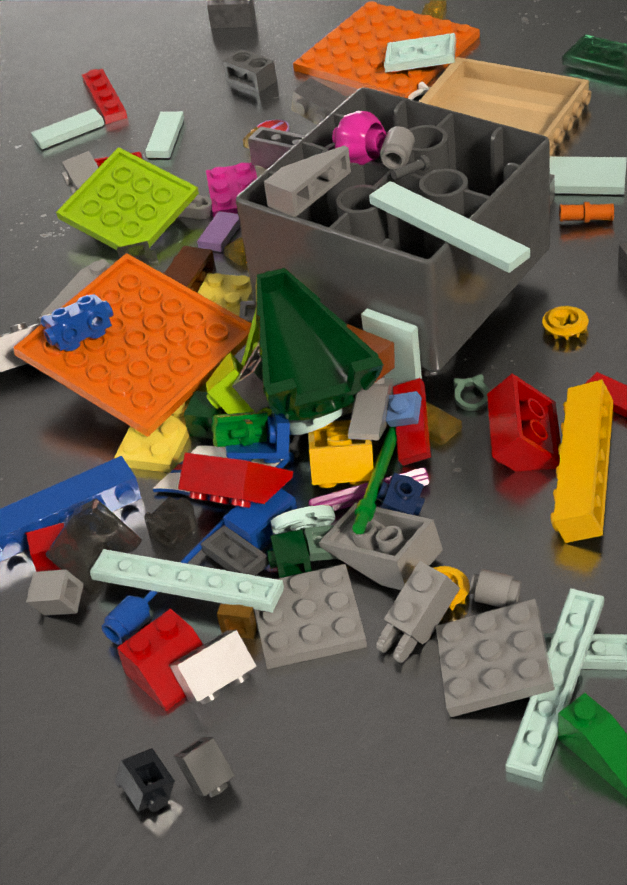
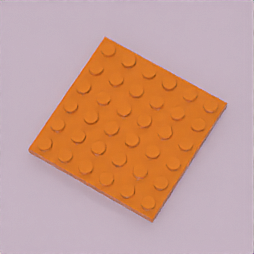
M371 1L367 2L293 62V68L296 72L352 88L360 89L365 87L408 99L412 92L419 90L418 85L420 82H424L427 85L449 64L385 73L384 62L387 43L454 33L456 35V58L480 37V29L470 27L467 24H458L450 20H442L430 15H421L410 10L405 11L394 6H385Z
M126 253L62 306L67 307L76 303L79 298L95 294L102 301L106 300L112 308L113 316L109 318L112 326L105 329L106 333L103 336L95 339L88 337L80 341V346L77 349L60 351L55 345L51 346L48 343L43 332L47 328L41 324L13 348L14 355L149 437L195 391L209 380L227 354L231 352L233 355H236L246 345L252 323Z

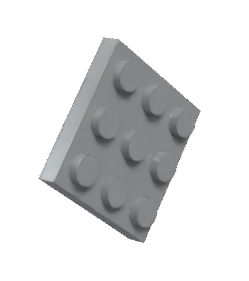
M346 564L277 579L283 580L284 590L273 613L255 610L267 669L367 648L366 636Z
M535 599L436 626L446 709L450 717L555 690L539 606Z

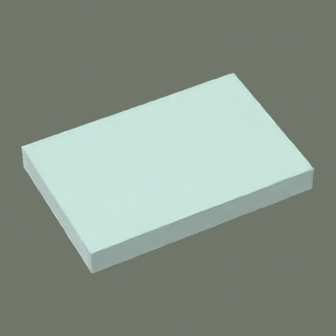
M451 33L387 43L384 62L385 73L454 63L456 35Z
M550 156V174L555 175V194L624 195L627 157Z
M367 308L361 314L363 330L394 342L395 368L388 372L385 378H393V386L417 378L422 379L418 327Z

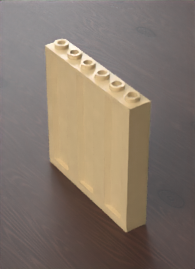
M456 57L455 62L448 66L419 102L546 136L549 138L550 156H552L555 147L562 142L567 130L569 131L572 128L573 122L576 118L580 117L585 105L590 103L591 91L589 90V80Z

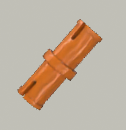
M583 202V205L560 204L559 206L560 222L583 221V223H589L590 220L613 221L614 219L613 203L590 204V202Z

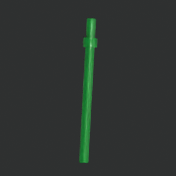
M389 427L364 497L357 503L354 512L356 518L352 526V530L356 534H363L368 522L374 517L376 511L375 501L397 443L396 427Z

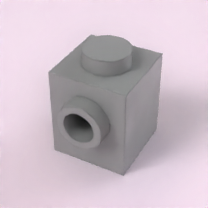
M66 569L33 572L26 602L44 616L75 614L78 611L84 583Z

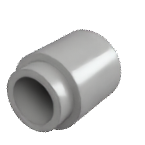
M393 127L387 132L380 152L382 162L387 168L395 170L408 163L415 143V137L410 130L404 127Z
M481 569L479 575L474 574L472 577L470 594L475 595V602L502 608L518 603L522 581L515 580L512 575Z

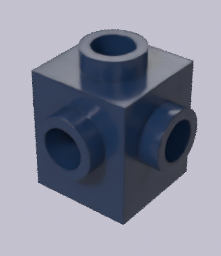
M394 472L390 482L386 483L383 481L377 496V500L381 501L379 508L418 516L425 501V498L420 496L424 484L415 481L410 476Z

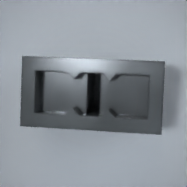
M240 49L223 61L226 81L251 91L260 93L277 81L274 60Z

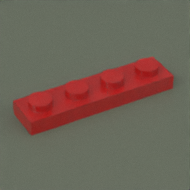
M103 68L99 70L93 69L88 71V73L82 74L83 83L105 124L126 119V110Z

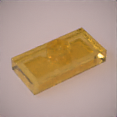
M426 402L429 438L443 445L462 429V421Z

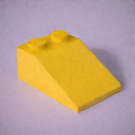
M351 420L334 421L323 428L308 433L312 485H318L321 488H331L336 486L337 483L349 482L350 485L357 486L368 483L374 470L371 440L348 439Z

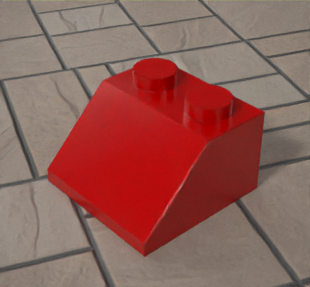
M170 608L118 646L117 650L125 674L165 711H168L186 697L169 665L204 644L192 626Z

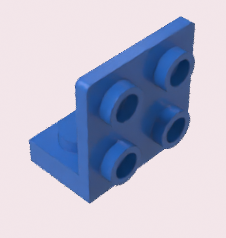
M272 411V417H268L266 421L267 435H269L267 436V441L253 443L251 446H243L242 444L225 446L226 457L250 461V459H263L267 463L281 462V459H289V419H286L282 413L276 415Z

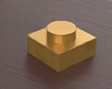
M220 604L217 617L221 633L227 630H237L241 638L254 639L257 632V624L253 607L239 604Z

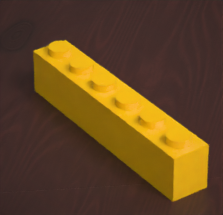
M603 380L568 388L567 400L563 403L565 418L564 422L561 423L563 436L562 444H559L558 447L560 463L556 467L558 481L557 488L553 491L555 508L554 512L551 513V523L553 529L559 531L565 543L603 536L614 402Z

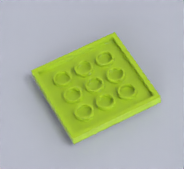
M118 147L58 209L56 214L59 220L123 254L127 253L139 260L195 199L199 192L198 187Z

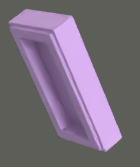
M218 211L198 239V248L222 252L240 227L238 214Z

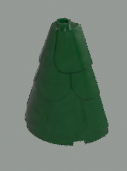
M282 268L257 274L256 326L259 330L263 392L271 410L276 415L279 413L284 414L286 419L309 420L336 412L355 401L353 395L362 388L367 391L379 377L384 365L378 354L353 333L345 322L320 302V298L287 269Z

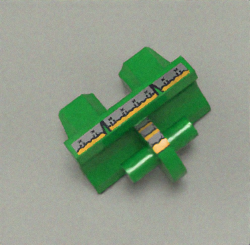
M263 410L257 413L253 411L214 415L211 427L213 445L216 447L239 444L251 446L253 443L266 442L265 425L268 413Z

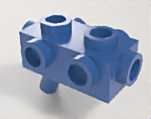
M95 294L85 295L79 298L76 303L58 308L49 316L44 315L41 318V324L47 328L43 332L51 346L55 345L60 351H72L80 346V341L88 337L95 339L103 336L106 333L105 329L112 326L109 318L113 316V311L106 300L102 301Z

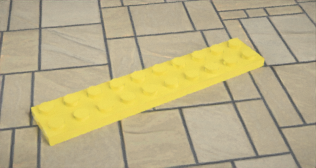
M207 273L198 291V294L237 316L240 315V302L253 300L250 278L243 275ZM206 383L197 391L207 392ZM192 396L149 437L130 426L114 459L122 456L128 466L133 469L170 473L175 468L189 438L184 413Z

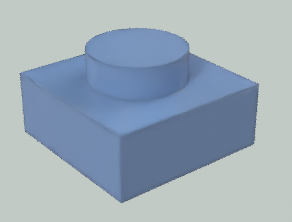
M414 391L389 395L386 422L390 427L419 423L422 400L419 393Z

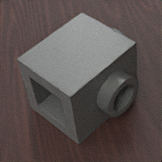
M203 736L174 755L193 792L197 795L204 797L208 795L209 798L214 797L228 787L227 781L235 777L213 737Z

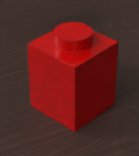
M64 523L26 533L30 555L36 572L61 570L75 566L72 554L78 552L73 533L67 535Z

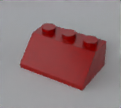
M513 373L487 393L492 457L499 464L505 465L515 472L556 469L560 463L558 447L561 444L556 402Z
M185 452L178 489L189 491V498L208 501L210 495L211 502L229 505V500L232 499L231 505L250 508L251 502L265 504L293 478L294 471L246 460Z

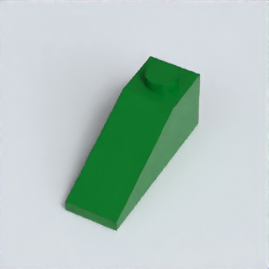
M584 693L558 713V740L627 798V733L612 714Z

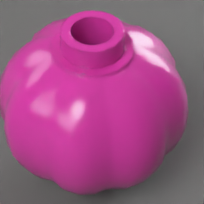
M356 111L347 114L341 119L338 127L333 130L332 134L335 148L341 146L348 147L350 163H358L359 165L375 161L380 156L386 137V132L379 119L368 111Z

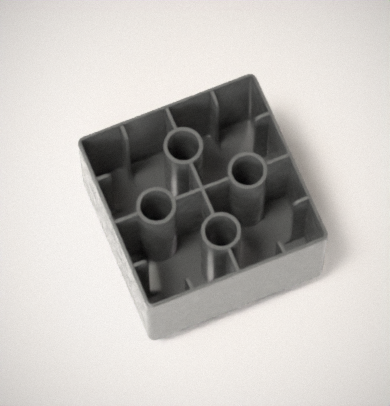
M365 87L358 89L236 197L255 306L257 274L285 268L320 298V302L346 324L363 330L361 314L368 308L417 326L421 368L432 372L440 371L549 250V138ZM356 111H368L374 114L383 125L386 134L393 127H404L413 133L415 143L407 164L417 161V158L422 155H426L430 160L429 169L425 171L418 170L396 180L391 176L393 169H389L383 164L381 156L365 165L352 162L350 163V174L296 217L270 208L267 205L264 181L283 166L335 149V143L332 140L333 130L338 127L339 122L344 116ZM391 181L530 248V258L508 273L370 204L369 195Z

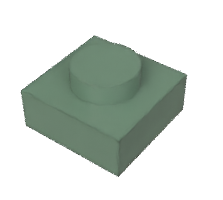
M334 525L304 528L303 534L310 561L338 559L319 545L321 539Z

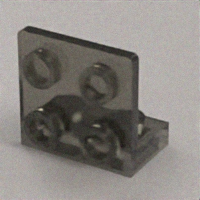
M95 498L76 508L46 552V556L61 570L66 569L84 583L83 589L90 595H94L98 592L103 582L92 580L90 570L102 550L130 553L138 548L142 539Z

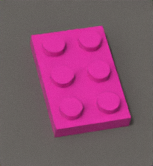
M243 162L234 166L215 167L211 170H206L213 216L215 217L218 211L238 214L236 197L257 179L255 165H252V162Z

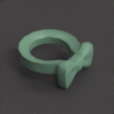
M482 374L472 378L454 379L455 402L460 408L467 411H478L488 404L487 393L490 390L484 383V376ZM475 386L482 391L483 399L476 404L464 402L460 396L464 387Z

